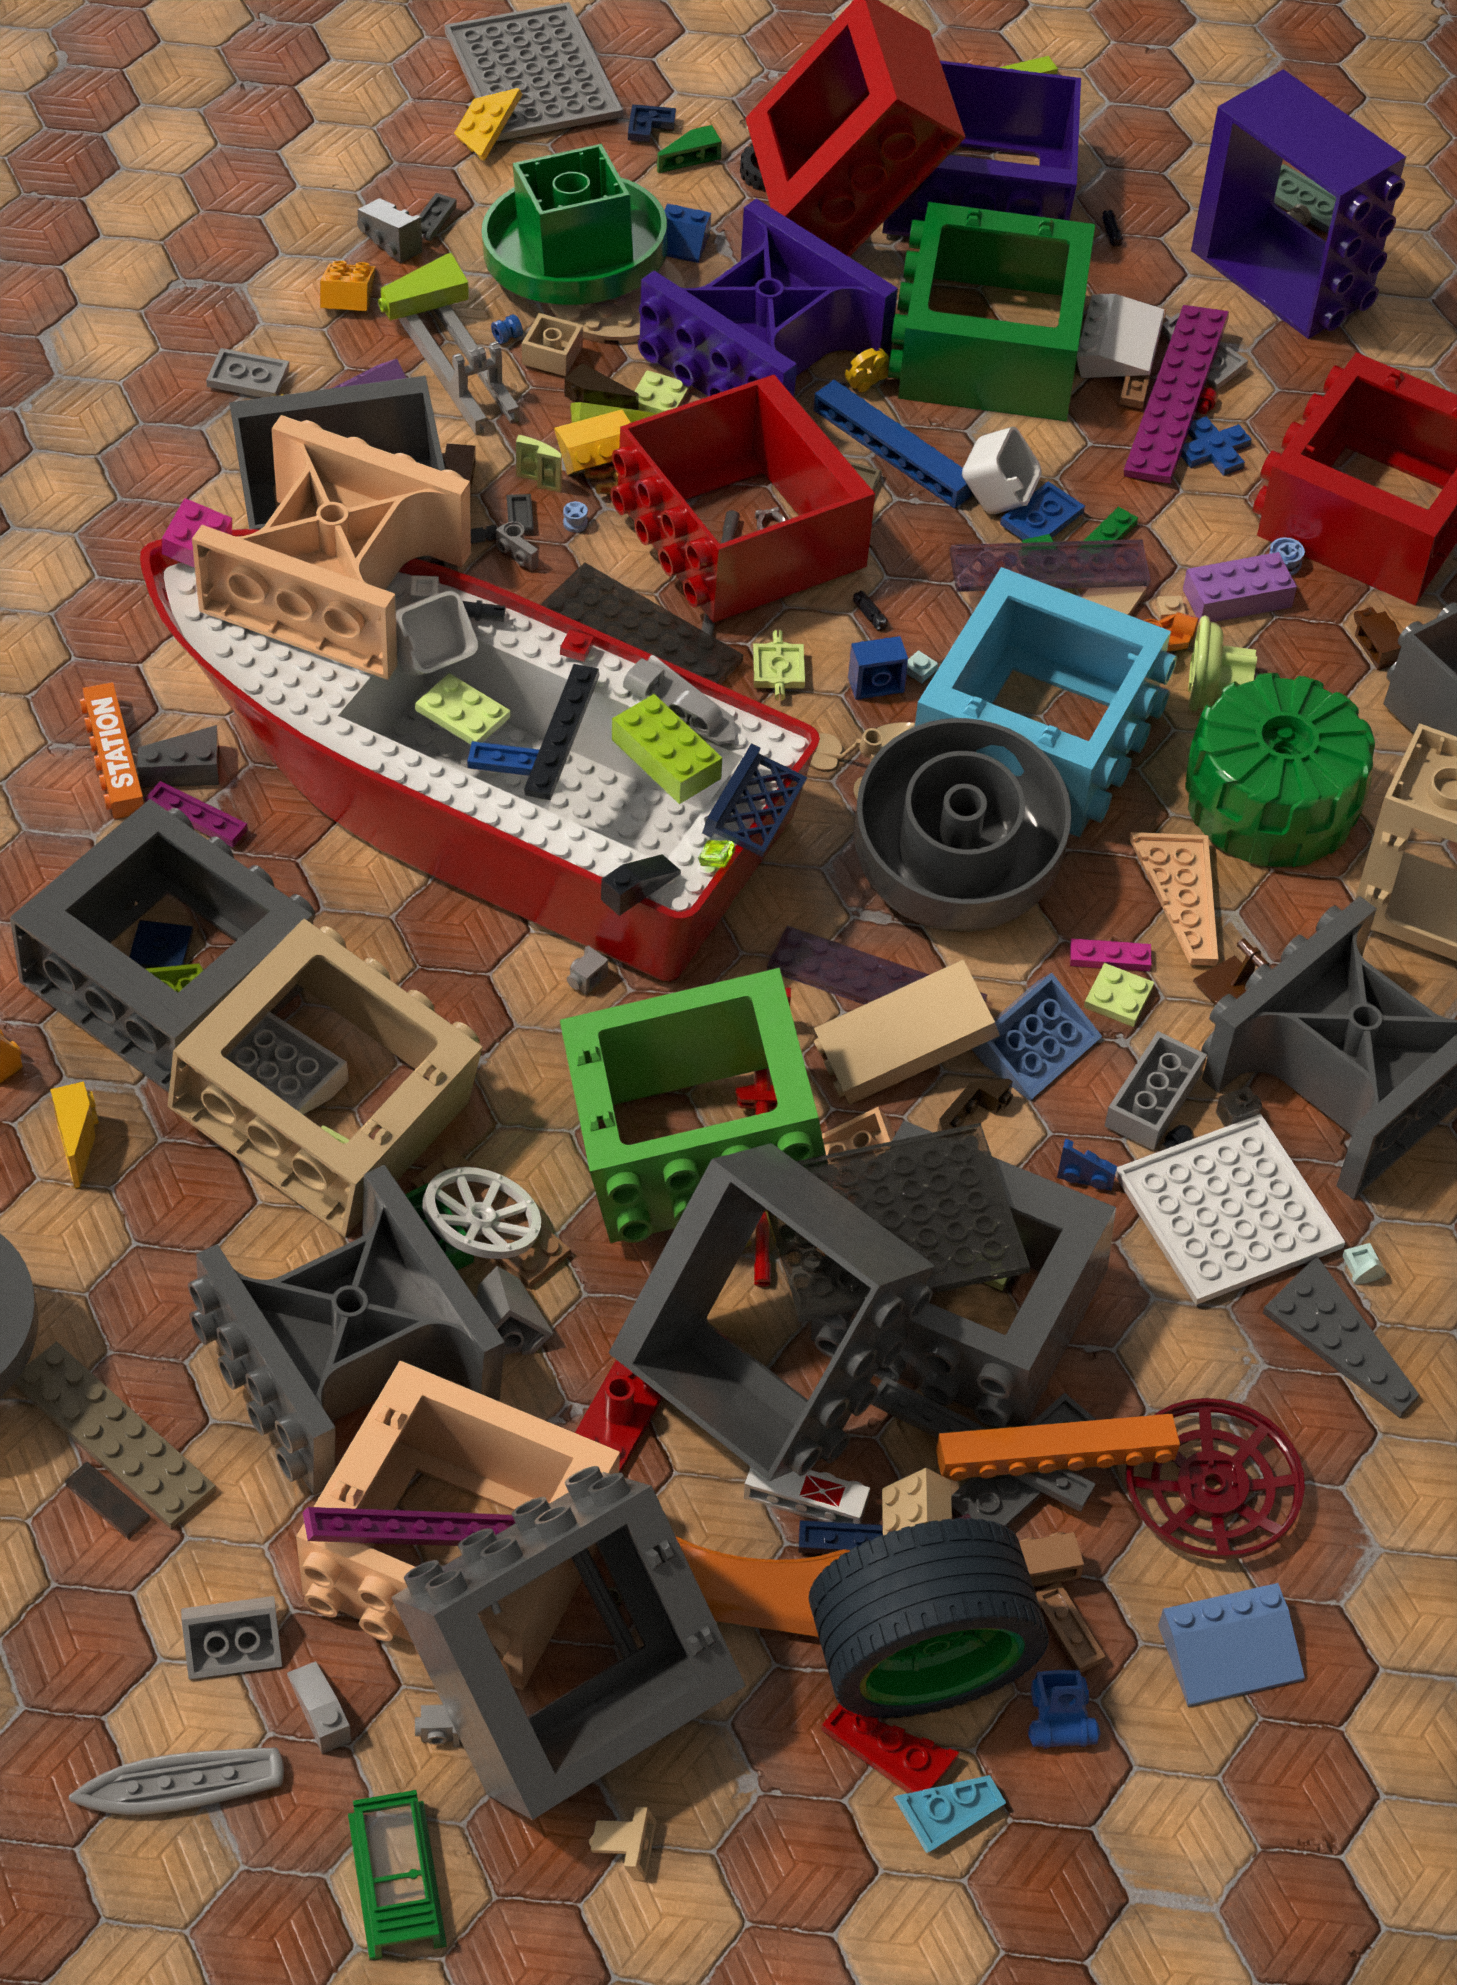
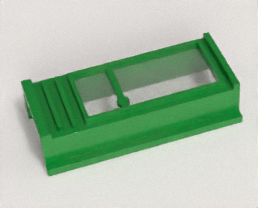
M417 1790L353 1800L354 1813H348L369 1961L381 1959V1947L432 1938L434 1949L447 1947L424 1801L418 1802Z

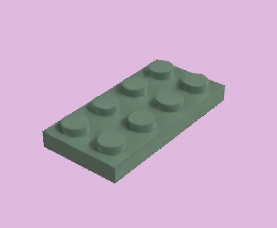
M1283 164L1274 202L1288 211L1297 204L1306 206L1312 216L1310 224L1328 234L1336 197L1313 180Z

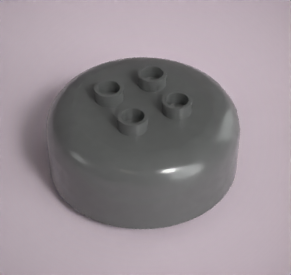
M950 718L927 722L908 729L893 738L882 747L868 765L859 787L855 814L854 841L857 856L863 873L874 891L891 908L903 916L928 927L953 932H972L995 928L1007 924L1028 912L1042 899L1055 881L1062 865L1070 832L1071 805L1069 794L1058 769L1050 758L1021 734L996 723L970 718ZM989 745L1003 746L1016 756L1024 773L1021 776H1015L1004 764L990 756L977 753L976 750Z

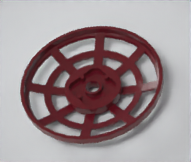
M1189 1399L1158 1411L1154 1415L1173 1414V1418L1199 1412L1200 1429L1182 1433L1178 1438L1180 1446L1191 1441L1201 1440L1202 1450L1188 1458L1184 1457L1179 1451L1177 1452L1175 1460H1171L1180 1468L1177 1481L1160 1480L1161 1468L1164 1463H1153L1151 1479L1134 1476L1135 1466L1126 1464V1484L1133 1506L1144 1523L1159 1538L1173 1547L1192 1555L1209 1559L1227 1560L1244 1558L1260 1553L1273 1546L1286 1535L1295 1523L1301 1509L1305 1492V1480L1301 1460L1294 1445L1275 1423L1252 1408L1224 1399ZM1211 1412L1237 1417L1251 1423L1257 1429L1247 1441L1230 1432L1212 1429ZM1266 1436L1271 1438L1284 1454L1290 1466L1291 1474L1273 1476L1267 1460L1256 1449ZM1213 1440L1224 1441L1240 1449L1232 1457L1227 1453L1214 1450ZM1249 1456L1258 1465L1264 1478L1249 1480L1248 1474L1242 1465ZM1209 1479L1216 1480L1220 1483L1221 1487L1211 1489L1206 1485L1205 1481ZM1294 1486L1292 1507L1286 1521L1281 1526L1267 1518L1274 1504L1275 1489ZM1135 1488L1151 1490L1153 1492L1158 1507L1169 1519L1164 1525L1159 1527L1149 1517L1141 1506ZM1266 1490L1265 1501L1259 1513L1244 1504L1248 1492ZM1162 1492L1178 1493L1185 1506L1175 1514L1167 1505ZM1195 1513L1202 1517L1211 1518L1213 1531L1196 1528L1186 1523V1521ZM1238 1513L1250 1521L1240 1528L1225 1531L1223 1518ZM1257 1527L1273 1534L1263 1543L1243 1550L1230 1551L1227 1539L1244 1536ZM1180 1528L1194 1536L1215 1540L1217 1551L1189 1545L1174 1538L1171 1534Z

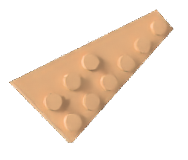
M1130 832L1129 840L1190 965L1217 966L1218 949L1208 835Z

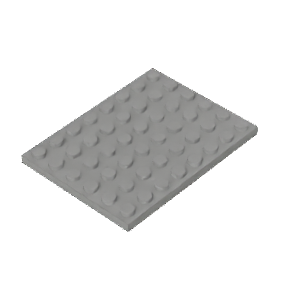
M569 2L445 25V34L475 98L519 88L523 94L496 141L623 117V110Z

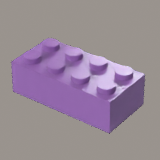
M1279 552L1189 568L1186 571L1183 591L1195 616L1199 618V621L1202 616H1208L1211 622L1291 608L1297 588Z

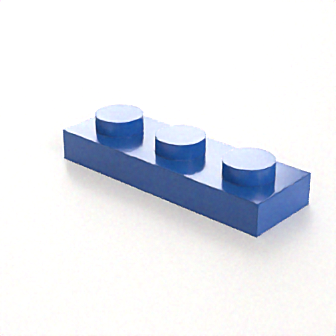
M472 741L467 766L469 769L529 776L539 749Z

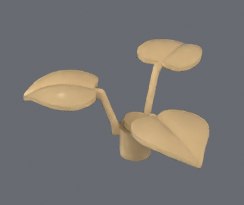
M899 722L886 724L877 729L869 728L864 731L862 739H856L855 743L842 754V745L835 736L819 733V744L812 757L810 766L821 771L833 770L837 766V759H844L857 747H859L863 756L870 758L871 762L882 747L902 732L915 727V723ZM862 777L858 778L854 784L853 792L856 799L858 798Z

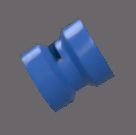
M514 314L507 316L504 321L497 320L491 324L492 334L499 344L508 342L509 338L515 339L523 335L521 322Z

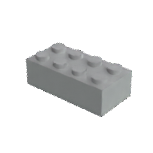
M1157 1031L1108 1107L1105 1127L1154 1150L1202 1075L1207 1054Z

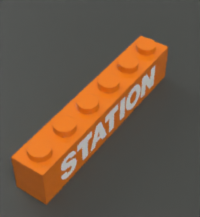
M111 682L84 687V698L79 699L82 714L88 715L87 718H84L86 731L93 734V736L89 737L91 751H97L98 754L94 756L96 770H102V775H98L101 790H107V794L103 795L106 810H112L114 819L129 817L144 802L114 684Z

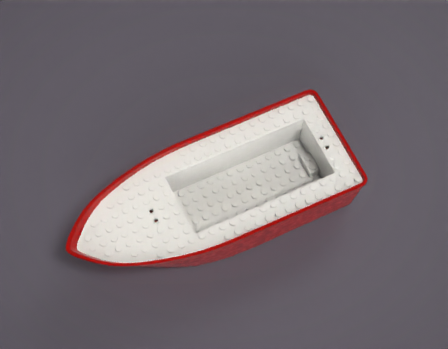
M233 529L232 536H246L259 530ZM162 539L146 544L140 551L143 577L161 621L183 649L194 659L272 762L319 810L346 830L381 851L452 886L582 945L590 946L602 954L657 979L673 981L681 975L730 907L739 891L745 886L794 817L802 789L763 857L715 833L712 838L702 834L708 815L751 743L761 748L759 754L807 776L812 757L817 750L820 740L819 733L814 727L657 657L734 718L735 742L718 745L699 735L723 758L721 780L679 804L612 741V718L644 700L623 688L624 678L641 658L648 661L652 654L503 588L416 558L406 562L386 589V591L395 594L396 610L415 603L411 602L410 598L412 576L439 577L438 594L453 591L461 597L462 601L477 602V600H482L485 604L506 605L504 622L487 619L475 621V618L469 617L478 640V649L474 655L431 673L418 676L407 675L402 670L397 658L398 666L387 680L199 612L195 568L163 555ZM569 630L594 637V645L585 662L560 655V646ZM573 664L598 668L600 673L551 801L525 795L524 787L529 776L469 769L467 761L471 744L415 710V703L450 673L510 710V718L483 743L540 750ZM761 764L759 765L758 770L761 776L772 774L769 768ZM789 778L782 779L785 788L795 787L798 784ZM776 781L764 783L768 792L779 790ZM758 784L747 786L750 795L762 793ZM782 796L771 798L774 807L785 805ZM765 799L753 801L757 810L768 808ZM747 803L736 805L739 814L751 812ZM772 815L760 817L764 826L775 824ZM754 818L742 820L746 829L757 827ZM736 821L725 823L723 826L732 832L739 831ZM761 834L749 835L752 842L762 846L764 841ZM663 854L681 870L680 875L620 916L601 900V879L622 864Z

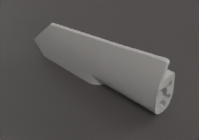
M651 655L648 661L641 658L626 674L623 681L624 689L643 699L655 694L693 731L718 745L735 742L733 716L679 676L656 656Z

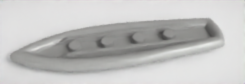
M275 1747L170 1754L124 1764L107 1771L69 1795L68 1799L83 1807L113 1814L147 1815L174 1812L280 1787L284 1778V1764L279 1750Z

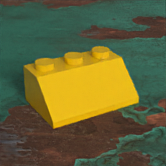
M622 409L554 428L567 475L613 463L612 453L614 450L619 449L620 426L631 423Z

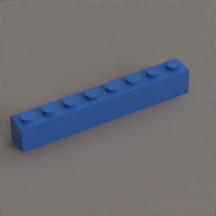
M833 380L815 393L813 411L954 509L974 495L963 479V468L921 440L917 435L905 429L898 422L889 418L882 411L873 407L863 398L857 396L846 386Z

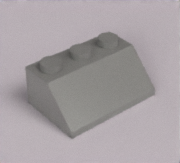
M274 1596L181 1609L189 1679L282 1667Z

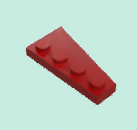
M838 1704L821 1726V1730L907 1793L934 1788L959 1757L958 1751L951 1748L948 1750L934 1745L935 1742L924 1737L920 1739L905 1732V1729L894 1724L891 1727L879 1722L878 1718L854 1714Z

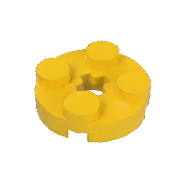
M873 348L867 349L851 361L852 368L850 371L846 369L845 378L852 388L858 389L861 393L865 392L871 385L888 377L890 358L881 348H879V351H875Z

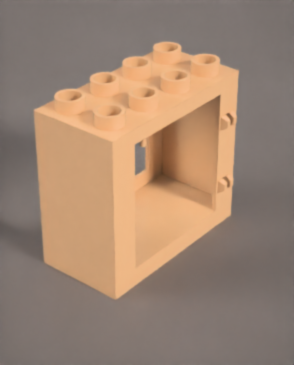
M399 1361L314 1507L394 1510L416 1471L498 1506L514 1511L525 1502L538 1497H546L548 1503H551L568 1493L565 1486L566 1479L582 1469L598 1466L601 1473H619L620 1452L403 1361ZM303 1524L296 1536L305 1603L312 1610L326 1617H336L338 1612L341 1611L359 1619L360 1627L367 1634L378 1640L391 1641L393 1636L396 1635L412 1642L391 1597L407 1588L404 1576L415 1567L372 1549L375 1543L308 1541L305 1524ZM596 1543L587 1547L592 1558H594L598 1550ZM572 1558L567 1559L497 1601L502 1610L500 1613L494 1614L491 1606L477 1613L512 1686L523 1690L582 1580Z

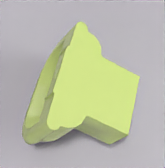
M1208 616L1200 618L1190 662L1188 707L1191 711L1205 708L1206 705L1211 706L1215 699L1221 697L1222 689L1234 681L1241 685L1254 680L1257 663L1256 650L1224 646L1222 628L1218 624L1211 622Z

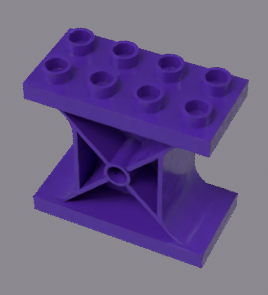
M756 198L744 207L741 261L711 283L698 288H681L655 270L641 279V304L639 305L640 340L638 341V349L645 360L650 363H659L674 373L676 379L682 381L684 386H693L708 397L771 375H775L794 397L796 376L830 352L847 350L853 351L858 355L867 349L873 348L875 351H879V348H881L890 358L898 288Z

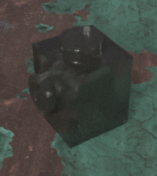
M1249 1086L1220 1096L1216 1114L1223 1125L1227 1127L1259 1115L1262 1110V1103L1260 1098L1254 1095Z

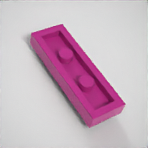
M1071 938L1070 966L1102 968L1104 963L1122 970L1150 972L1151 944Z

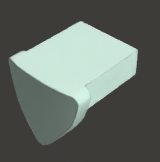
M1370 1243L1344 1250L1343 1258L1353 1276L1354 1284L1372 1282L1386 1275V1270Z

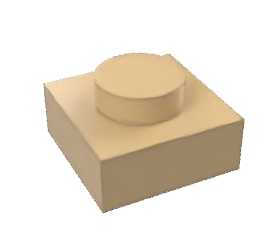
M1182 596L1157 597L1156 606L1159 620L1177 612L1186 614Z

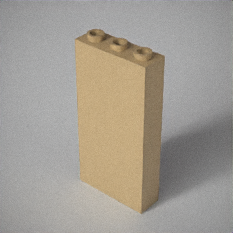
M964 959L814 1028L818 1036L814 1043L820 1055L826 1054L828 1059L823 1061L830 1076L836 1075L838 1081L833 1082L839 1097L845 1096L849 1105L1000 1036L995 1021Z

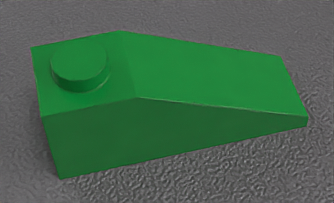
M709 125L691 129L658 152L657 172H667L721 159L722 141L714 127Z

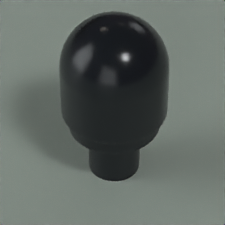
M1187 1125L1176 1126L1167 1133L1165 1142L1160 1145V1150L1162 1151L1192 1140L1194 1138L1192 1129Z

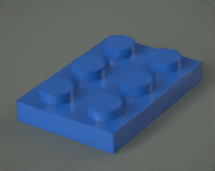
M1048 481L1032 494L1026 506L1012 509L1001 517L1000 525L1022 540L1050 534L1051 538H1053L1084 513L1085 505Z

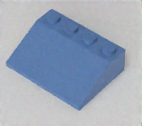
M1050 973L1034 983L994 1018L1000 1036L974 1047L972 1050L986 1067L1001 1079L1012 1080V1087L1025 1098L1031 1100L1097 1042L1102 1035L1054 974Z
M1278 1583L1163 1609L1158 1627L1188 1707L1304 1681L1305 1677L1289 1609Z

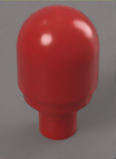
M1204 388L1198 404V412L1200 414H1206L1207 411H1210L1215 406L1217 393L1214 389Z

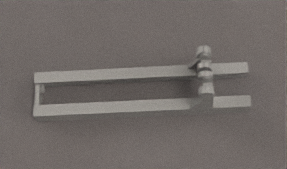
M450 305L433 309L470 364L464 366V357L458 353L452 356V367L417 314L399 318V321L475 435L484 433L481 423L486 421V416L468 391V376L473 374L478 375L510 424L519 421V406L502 383V351L497 341L490 343L489 352L491 358L486 359L484 348L476 345Z

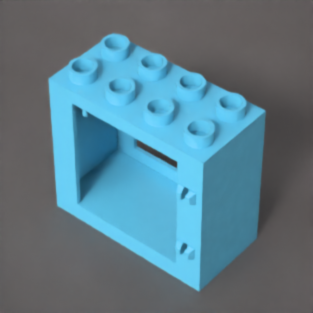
M1001 567L919 699L915 726L940 719L970 718L1007 727L1033 742L1050 758L1065 783L1071 805L1069 833L1080 837L1090 819L1099 823L1104 819L1112 799V794L1106 792L1110 784L1117 787L1123 785L1132 759L1126 757V754L1130 750L1138 753L1142 751L1151 729V724L1146 723L1145 720L1149 715L1159 719L1166 707L1170 690L1160 687V683L1164 685L1168 683L1177 661L1176 655L1167 652L1171 631ZM1015 670L1106 705L1108 709L1091 739L1087 741L1063 732L1054 726L1045 725L996 706L993 702L1012 671ZM989 745L976 750L977 753L985 754L998 760L1015 776H1021L1024 773L1016 756L1003 746Z

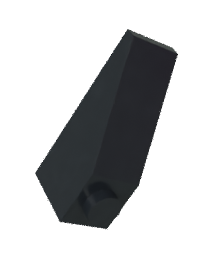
M663 854L622 864L601 879V900L620 916L680 875L681 870Z

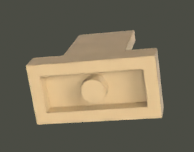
M635 1807L633 1821L597 1820L594 1834L589 1839L592 1853L626 1854L624 1867L633 1880L645 1881L657 1821L648 1807Z

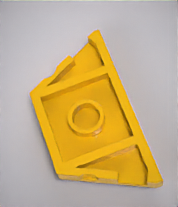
M515 88L475 98L454 132L457 139L461 143L466 144L470 151H474L482 161H485L521 99L523 94L520 89Z

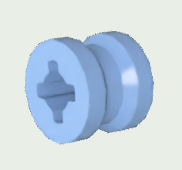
M574 501L564 506L563 525L567 531L578 533L587 528L588 509L585 504Z

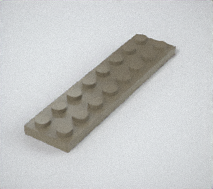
M57 1341L26 1365L21 1375L14 1382V1385L170 1529H173L216 1492V1486Z

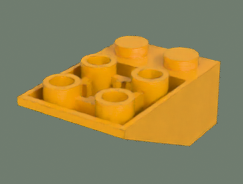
M340 260L329 263L320 280V308L367 311L370 305L376 266H370L367 262H357L356 265H349L346 261Z

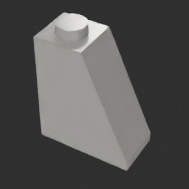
M496 1266L478 1285L476 1300L505 1341L503 1359H505V1354L522 1352V1355L535 1353L553 1335L550 1326L518 1277Z

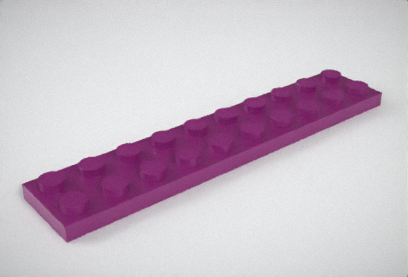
M1183 305L1127 459L1124 477L1171 484L1229 319V311Z

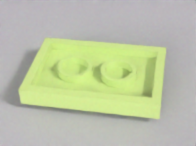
M450 673L415 703V710L469 744L472 741L483 743L510 718L509 709Z

